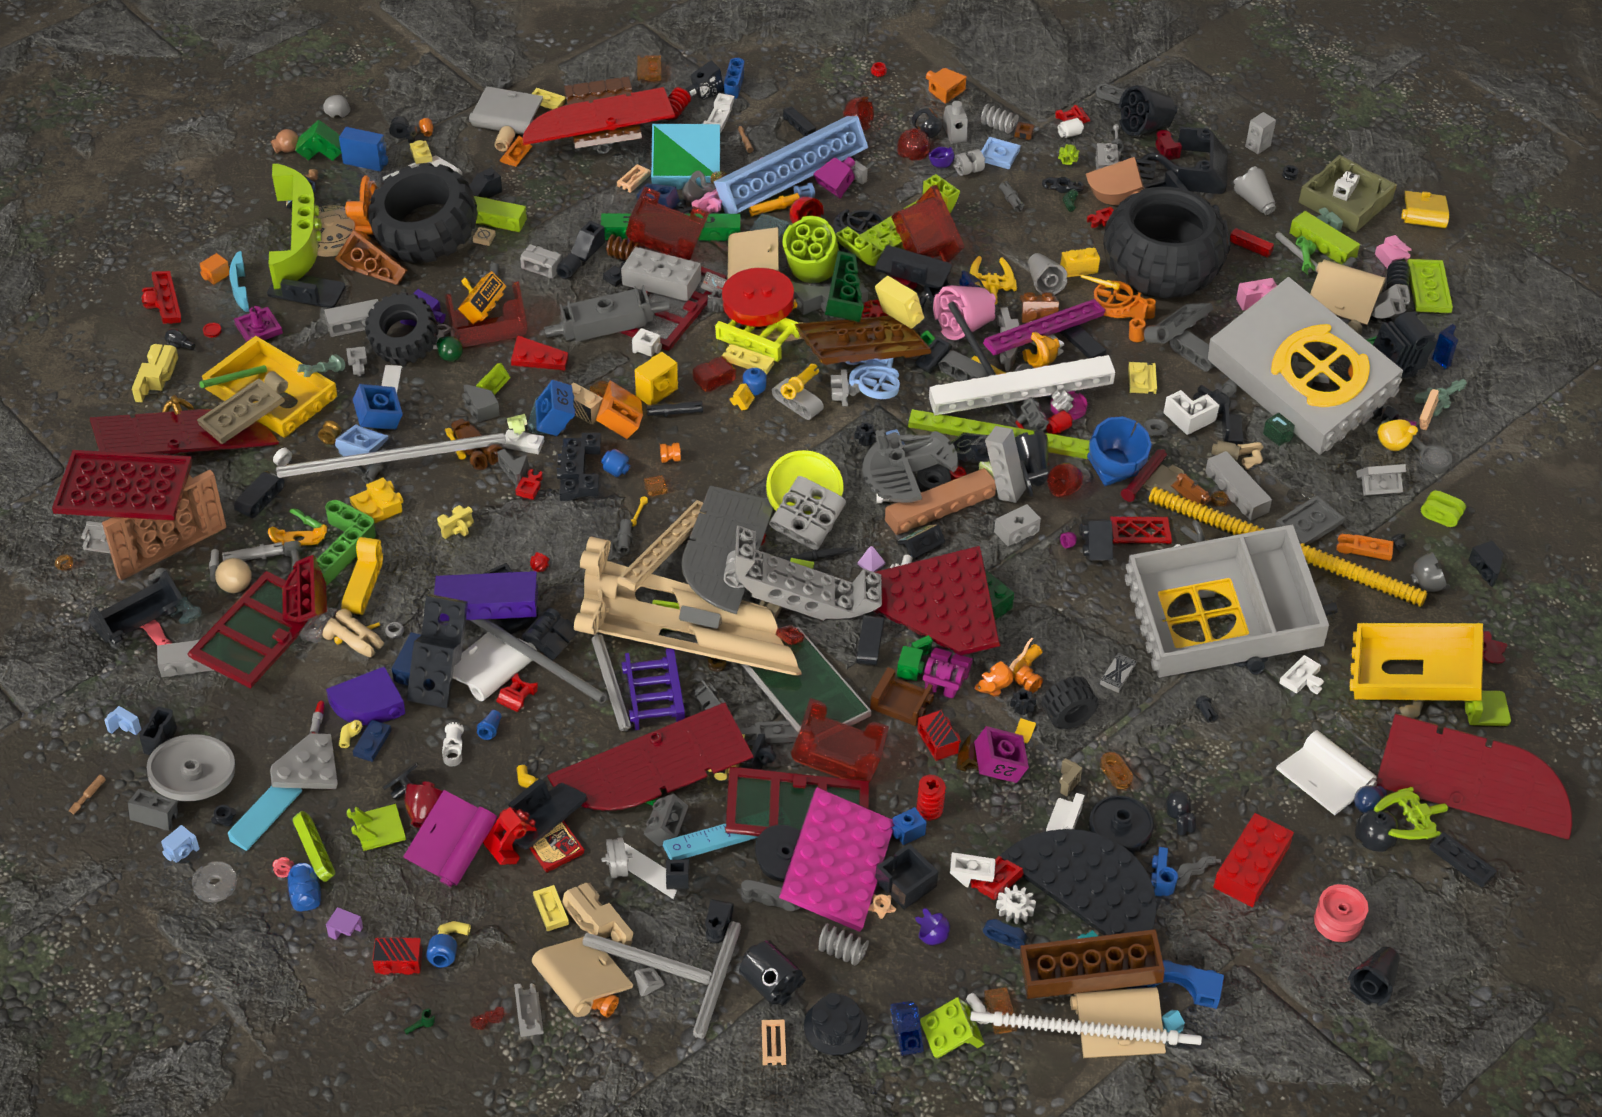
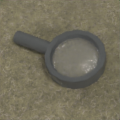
M1413 435L1411 443L1421 451L1419 464L1422 468L1432 473L1446 472L1452 462V456L1449 451L1437 445L1426 446Z

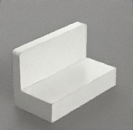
M1076 793L1073 802L1058 798L1046 831L1075 829L1085 795Z

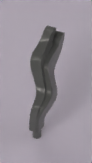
M1216 856L1202 857L1197 863L1182 864L1177 871L1178 879L1180 880L1177 881L1176 885H1187L1192 875L1203 874L1206 867L1221 863V859H1216Z

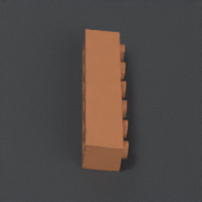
M985 468L922 492V500L908 503L897 502L887 506L885 521L896 535L908 532L913 528L923 526L928 522L992 498L996 493L995 480Z

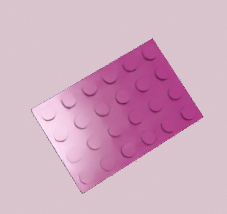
M816 788L779 898L860 932L863 929L877 884V879L875 878L876 866L884 861L893 831L891 828L894 826L893 820L820 788Z

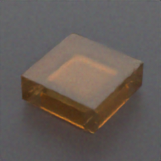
M663 475L644 478L648 496L667 493Z

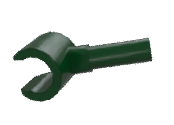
M431 1009L423 1010L421 1019L404 1029L406 1035L421 1026H433L435 1016L428 1018L431 1015Z

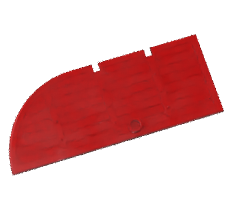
M664 87L634 92L631 93V96L623 94L593 100V103L585 101L550 110L528 125L524 131L522 141L523 145L603 130H615L619 127L673 118L675 115Z

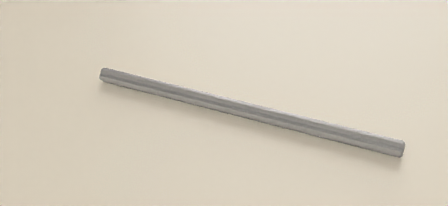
M504 433L282 465L276 467V472L280 478L487 447L492 444H505L506 437Z

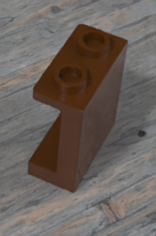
M888 667L871 695L870 709L916 726L918 718L925 716L927 705H931L935 696L932 693L933 685L928 684L927 688L923 689L895 678V670Z

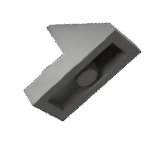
M505 449L497 452L499 466L512 482L518 486L528 470L527 455L514 459L511 454L509 455Z

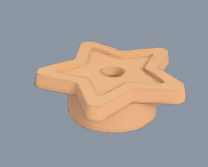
M873 894V903L869 906L868 911L876 912L880 919H883L886 913L896 911V908L891 904V895Z

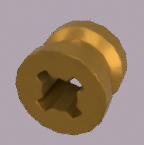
M326 421L323 428L319 431L318 437L326 444H334L342 431L341 427L334 421Z

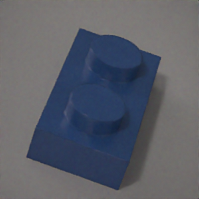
M371 720L355 746L353 756L373 762L390 734L391 726Z

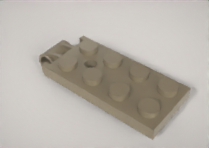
M271 371L265 376L264 382L261 379H257L197 419L198 424L223 444L284 403L285 399L279 394L286 391L288 382L275 371Z

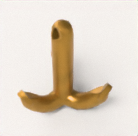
M173 395L171 400L167 401L164 405L162 412H169L170 408L173 407L175 414H180L179 411H182L180 405L188 410H194V407L185 399L177 398L176 395Z

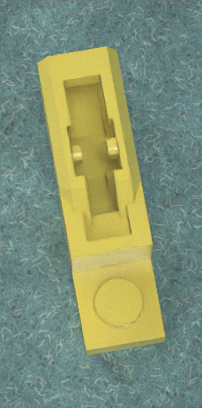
M159 344L151 345L147 355L149 363L141 364L132 387L135 402H143L149 390H163L165 382L170 380L178 360L176 347L171 345H164L163 347V345Z

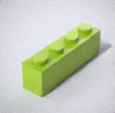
M474 196L478 212L476 224L516 232L521 231L527 220L526 206Z
M1304 211L1292 220L1290 234L1297 238L1303 236L1307 240H1311L1316 244V250L1337 263L1343 264L1350 257L1357 258L1360 247L1358 242L1310 213Z

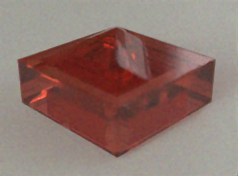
M792 625L778 628L775 634L788 645L803 642L804 634Z

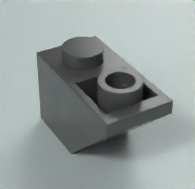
M464 385L463 401L469 405L471 415L475 416L478 422L500 416L498 401L491 390Z

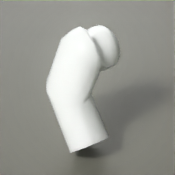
M971 993L967 996L966 1000L972 1011L990 1013L986 1011L985 1006L976 994ZM977 1021L979 1024H983V1023H984V1024H988V1023H989V1022H979V1021Z

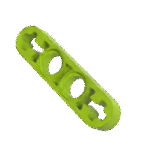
M300 811L293 817V823L316 875L322 881L327 882L335 875V870L312 818L305 811Z

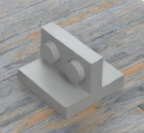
M1405 464L1366 467L1356 471L1357 478H1362L1364 496L1403 492L1401 473L1406 472Z

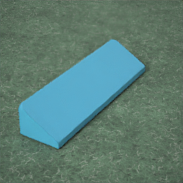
M271 786L229 830L230 842L247 851L299 796L302 789L276 788Z

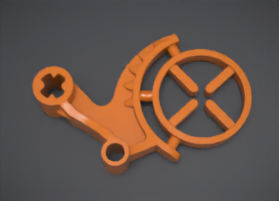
M364 176L361 181L360 201H347L345 211L346 216L355 222V230L362 231L366 235H374L368 219L370 199L375 189L378 188L375 181H370L368 176Z
M1113 281V283L1117 282L1120 284L1118 290H1113V295H1111L1110 291L1104 290L1109 287L1099 284L1094 290V299L1105 309L1104 316L1134 318L1129 323V339L1133 342L1143 341L1145 339V321L1155 317L1156 301L1152 298H1142L1141 292H1138V295H1133L1132 288L1124 282ZM1120 289H1123V290H1125L1130 296H1126V295H1122V294H1118V293H1119ZM1097 295L1107 297L1109 299L1105 303L1101 301ZM1114 296H1116V300L1123 301L1122 303L1112 304Z

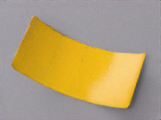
M1020 718L1015 734L1023 735L1024 743L1028 744L1036 723Z

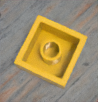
M660 352L644 364L638 366L635 369L636 397L648 405H653L678 389L677 362L665 353Z

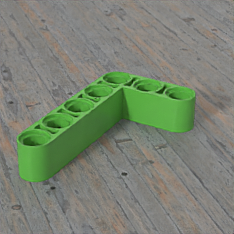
M338 500L329 501L325 509L328 523L344 531V533L317 559L326 586L357 556L356 546L359 537L372 539L376 537L375 524L371 516Z

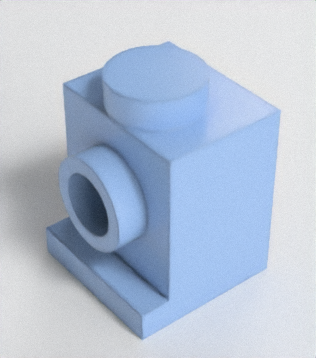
M182 825L161 841L164 849L162 851L163 855L169 861L173 860L176 863L182 858L187 857L192 850L196 852L199 850L196 836Z

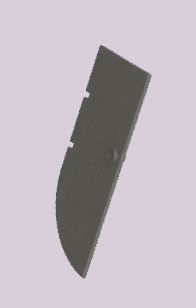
M709 486L700 509L702 513L698 514L690 535L691 540L688 541L682 557V570L687 583L698 596L709 604L724 611L737 614L746 588H733L725 583L724 571L727 556L735 550L737 525L756 531L755 549H760L774 509L768 499Z

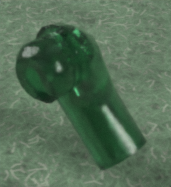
M1075 189L1067 192L1062 199L1069 212L1074 211L1076 208L1073 202L1076 200L1078 192Z

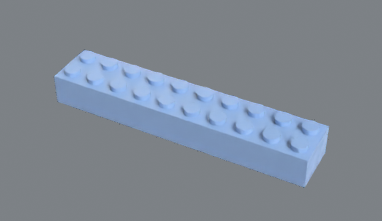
M846 116L714 181L719 198L722 200L725 214H737L813 176L818 169L833 158L843 161L847 157L867 149L868 145L858 116Z

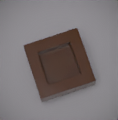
M1018 122L1014 137L1031 140L1035 125Z

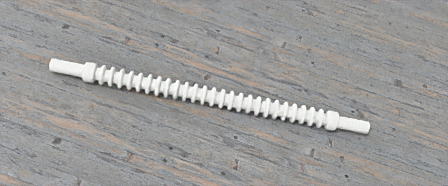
M971 1011L970 1021L993 1023L994 1026L1005 1024V1027L1010 1024L1012 1028L1018 1025V1028L1024 1026L1025 1029L1031 1027L1034 1030L1037 1027L1038 1030H1041V1028H1044L1045 1031L1051 1029V1032L1056 1029L1059 1033L1061 1030H1064V1033L1070 1031L1071 1034L1076 1031L1078 1035L1083 1032L1084 1035L1090 1033L1091 1036L1097 1034L1099 1037L1100 1034H1103L1104 1037L1110 1035V1038L1116 1036L1117 1039L1122 1036L1124 1040L1127 1037H1130V1040L1136 1038L1137 1041L1142 1038L1144 1042L1146 1039H1149L1150 1042L1156 1040L1157 1043L1162 1041L1163 1044L1167 1041L1171 1045H1177V1043L1201 1045L1202 1040L1200 1035L1181 1034L1177 1030L1167 1032L1164 1029L1161 1032L1160 1029L1154 1031L1153 1028L1147 1030L1146 1027L1141 1030L1139 1026L1137 1029H1134L1133 1026L1127 1028V1025L1122 1028L1120 1024L1114 1027V1024L1108 1026L1107 1023L1101 1025L1098 1022L1095 1025L1094 1022H1091V1024H1088L1087 1021L1081 1023V1020L1076 1023L1074 1020L1068 1022V1019L1062 1021L1061 1018L1056 1021L1054 1017L1052 1020H1049L1048 1017L1042 1019L1041 1016L1035 1018L1033 1015L1032 1018H1029L1028 1015L1022 1017V1014L1016 1016L1015 1013L1010 1016L1008 1012L1006 1015H1003L999 1011H995L994 1014Z

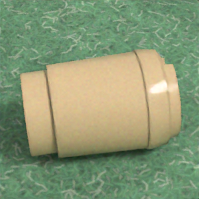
M504 126L500 129L495 141L497 150L504 152L510 147L515 137V131L512 127Z

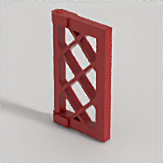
M1110 517V520H1112L1113 544L1172 543L1168 517ZM1117 524H1126V525H1124V526L1121 528V527L1118 526ZM1136 524H1145V525L1140 528V527L1137 526ZM1155 524H1163V526L1159 528ZM1132 527L1136 532L1132 535L1126 529ZM1151 527L1156 532L1151 535L1145 529ZM1122 533L1127 537H1119V534ZM1141 533V534H1143V535L1146 536V537H1136V536H1138V535ZM1158 534H1162L1164 537H1156V536H1157Z

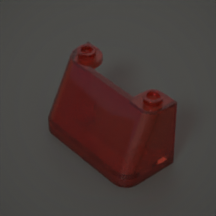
M810 698L791 751L792 758L798 763L841 779L869 781L870 783L881 759L889 726L873 722L867 725L865 731L827 718L826 705Z

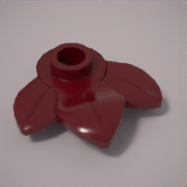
M1484 631L1483 658L1490 663L1499 664L1505 662L1502 654L1505 652L1507 644L1492 640L1491 633Z

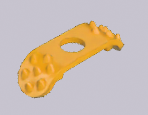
M324 524L320 528H314L313 531L285 532V530H279L276 527L268 529L271 540L274 543L282 542L283 546L285 542L296 541L294 538L297 536L305 537L299 541L301 545H315L321 542L322 539H325V534L327 533V526Z

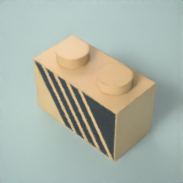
M572 383L575 415L593 424L596 421L603 398L576 383Z

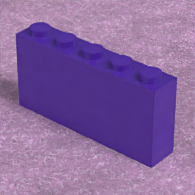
M537 571L436 576L434 595L468 601L466 620L537 617ZM440 614L441 621H450L447 614Z

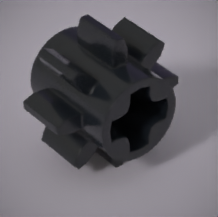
M862 423L860 426H857L854 439H859L858 444L869 446L872 442H876V429L874 430V425Z
M1023 689L1017 693L1013 692L1010 706L1015 707L1014 713L1025 715L1029 711L1033 712L1036 698H1032V692Z

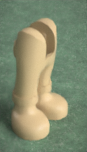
M347 609L339 610L336 613L335 619L331 618L327 622L322 634L326 640H332L337 636L344 640L352 649L370 658L375 654L371 646L376 649H381L384 646L382 639L357 619L352 618V613Z

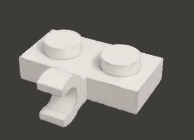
M1304 655L1280 678V684L1295 693H1298L1305 685H1308L1313 693L1318 694L1322 690L1320 686L1324 681L1315 675L1320 671L1321 665Z

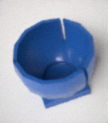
M1123 416L1107 418L1094 429L1089 441L1087 457L1104 486L1136 476L1139 470L1147 463L1152 444L1148 432L1139 422L1132 436L1131 433L1136 421Z

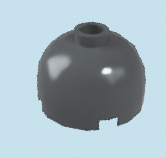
M1433 552L1418 558L1413 565L1414 573L1411 574L1414 585H1419L1422 590L1427 592H1437L1447 587L1442 569L1439 568L1438 560Z

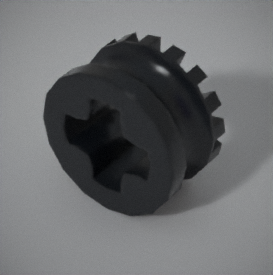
M1287 165L1283 169L1282 176L1286 180H1295L1299 170L1293 165Z

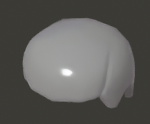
M342 95L330 96L323 104L325 114L332 118L335 115L343 118L351 110L346 98Z

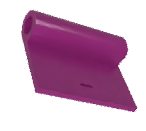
M443 790L403 858L440 877V882L450 888L452 885L457 886L498 817L483 807L477 808Z

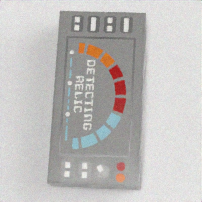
M706 272L700 288L709 292L715 290L722 291L727 280Z

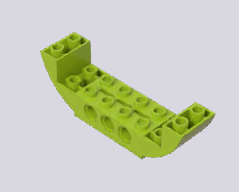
M935 174L923 181V194L919 200L860 235L847 226L835 234L836 239L841 246L855 254L863 262L870 266H876L885 247L888 245L912 251L933 238V235L952 212L960 190Z

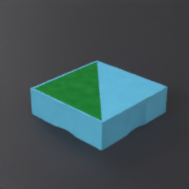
M652 124V184L674 186L677 190L683 189V186L697 170L704 174L706 183L714 184V181L720 179V124ZM700 177L696 178V183L703 188Z

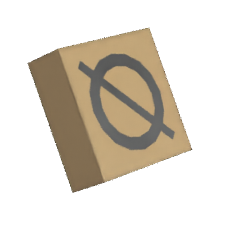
M479 227L473 236V243L490 246L496 236L495 230Z

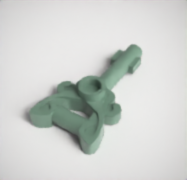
M1465 379L1452 382L1451 386L1447 389H1435L1439 391V401L1433 416L1439 415L1442 408L1450 407L1449 395L1457 390L1459 392L1463 390L1467 384ZM1429 387L1426 392L1418 393L1415 396V402L1426 404L1433 388Z

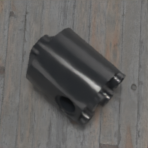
M770 940L748 948L739 967V973L771 1005L779 1003L782 1006L786 1005L791 1000V994L806 981L803 972Z

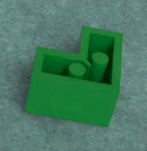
M318 120L298 137L295 151L307 160H310L316 153L321 152L333 161L341 154L340 135Z

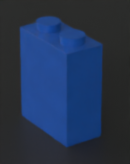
M345 127L339 136L343 164L381 172L388 163L384 135Z

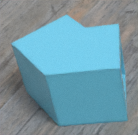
M1171 1010L1162 1016L1163 1028L1167 1032L1170 1030H1177L1178 1033L1183 1031L1185 1022L1178 1010Z

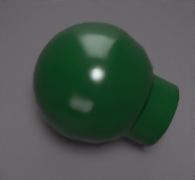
M447 336L437 340V350L443 360L452 362L461 357L463 346L458 338Z

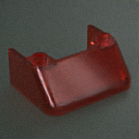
M512 281L515 299L504 303V316L483 321L479 320L474 324L469 322L459 310H454L451 294H444L454 337L461 341L463 347L516 338L526 334L528 327L519 281Z

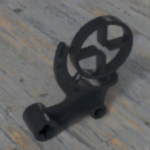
M846 209L836 216L833 228L836 234L848 226L860 235L865 232V224L869 229L877 225L871 222L872 219L877 220L879 223L884 221L880 214L870 210H857L849 213V209ZM847 217L846 225H844L843 220ZM857 217H867V218H866V220H865V223H863V219H860V218H857ZM850 222L860 225V227L857 229L850 224ZM837 242L839 251L845 253L848 252L846 248H844L843 246H841L839 242Z

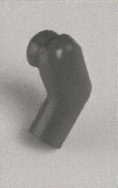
M492 263L490 265V272L492 271L497 277L499 265ZM484 271V273L481 272L480 275H479V277L482 278V277H484L485 275H487L489 272H487V271Z

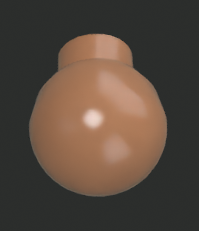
M290 129L280 131L276 139L271 141L273 149L276 153L295 151L298 135Z

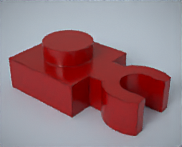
M1108 207L1096 211V215H1088L1087 223L1092 222V228L1098 227L1099 224L1105 227L1110 215L1114 211L1113 208Z
M530 469L528 471V478L522 477L515 489L516 495L534 500L541 487L542 471L538 475H533V469Z

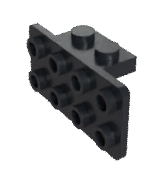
M890 245L885 247L875 266V270L936 289H942L952 269L951 263Z
M304 275L297 281L283 279L280 283L281 289L274 290L272 282L267 295L273 298L334 308L346 285L340 281Z
M539 778L508 803L509 807L517 811L521 809L524 812H528V819H533L536 822L534 826L537 828L536 831H527L522 838H516L513 843L523 849H529L534 846L536 842L565 820L577 808L581 807L588 800L587 795L565 783H559L552 790L548 791L545 781Z

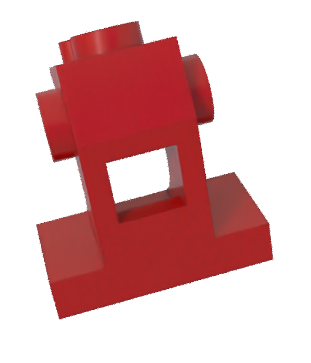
M512 807L504 809L485 838L483 844L500 865L517 864L520 857L512 848L514 840L522 838L527 831L537 830L534 826L536 822L533 819H528V812H524L521 809L517 811Z

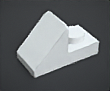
M952 852L950 873L965 887L969 886L971 879L993 882L995 859Z

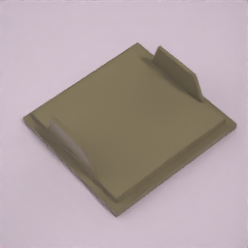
M1161 464L1142 488L1151 492L1156 486L1159 490L1162 488L1164 492L1169 491V494L1174 493L1175 496L1180 495L1181 497L1182 495L1172 488L1171 485L1178 480L1177 476L1180 473L1184 474V470L1173 464L1169 468Z

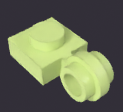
M525 414L507 418L509 429L513 428L514 434H522L525 431L524 425H528Z

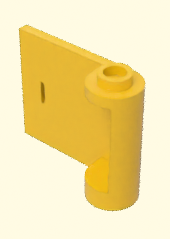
M1424 191L1422 193L1404 192L1406 209L1402 210L1401 215L1404 223L1439 228L1447 227L1449 209L1446 196Z

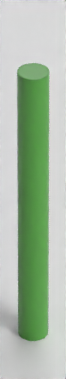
M262 365L200 381V387L206 388L267 372V367Z

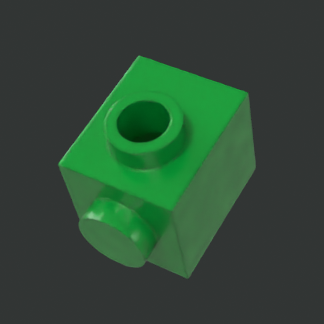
M903 646L898 661L897 677L917 681L918 675L923 673L925 662L922 661L923 650Z

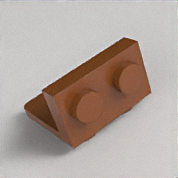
M1025 292L1024 295H1020L1022 323H1029L1059 311V301L1056 296H1053V293L1046 292L1042 293V295H1035L1033 292Z

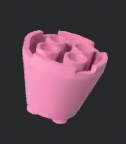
M950 285L942 287L939 294L935 295L933 303L934 317L940 323L941 333L950 340L966 337L948 307V304L952 301L956 304L971 332L976 331L995 319L994 303L996 298L993 293H989L985 288Z

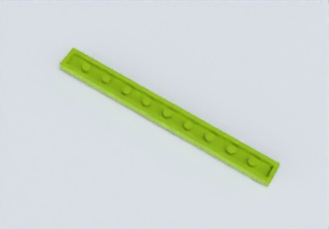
M914 409L911 411L908 422L909 428L932 432L937 431L954 436H959L963 432L989 435L995 426L1013 429L1014 437L1028 432V435L1034 434L1032 430L942 414L934 416V413ZM1045 433L1049 440L1048 452L1088 459L1089 440Z

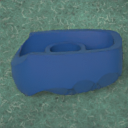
M306 862L293 865L288 873L290 901L293 908L299 912L315 909L321 902V887L318 876L313 867Z

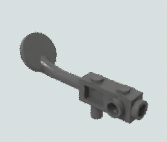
M1021 364L1016 368L1015 372L1034 369V367L1030 364ZM1032 397L1023 400L1024 404L1020 407L1023 414L1017 418V421L1023 424L1027 420L1030 427L1035 431H1044L1049 422L1039 402L1035 401Z

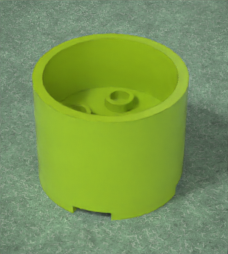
M805 216L794 224H790L783 235V247L793 275L807 283H819L833 276L839 247L835 232L828 224V221L816 216Z

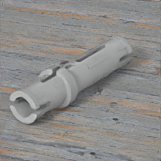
M282 542L270 545L260 544V546L222 552L223 561L229 558H238L243 561L259 558L263 560L270 556L283 555Z

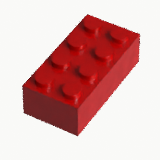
M1254 813L1217 872L1213 888L1253 908L1290 848L1294 832Z

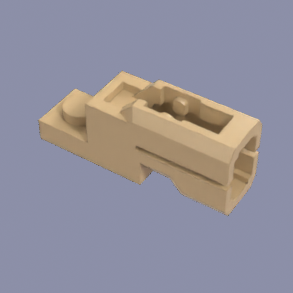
M584 883L579 885L578 888L574 887L564 893L562 905L582 930L603 938L611 936L613 941L631 946L633 931L610 903L602 906L599 902L600 895L590 883Z

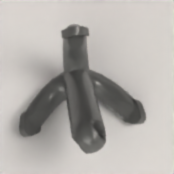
M1196 520L1192 522L1196 532L1186 525L1180 527L1181 532L1194 540L1195 543L1212 540L1211 537L1205 539L1204 532Z

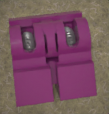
M934 648L931 657L928 658L923 676L925 689L928 684H932L933 693L937 691L938 685L944 686L943 695L954 698L964 679L967 680L969 677L973 658L960 656L956 653L952 657V652Z

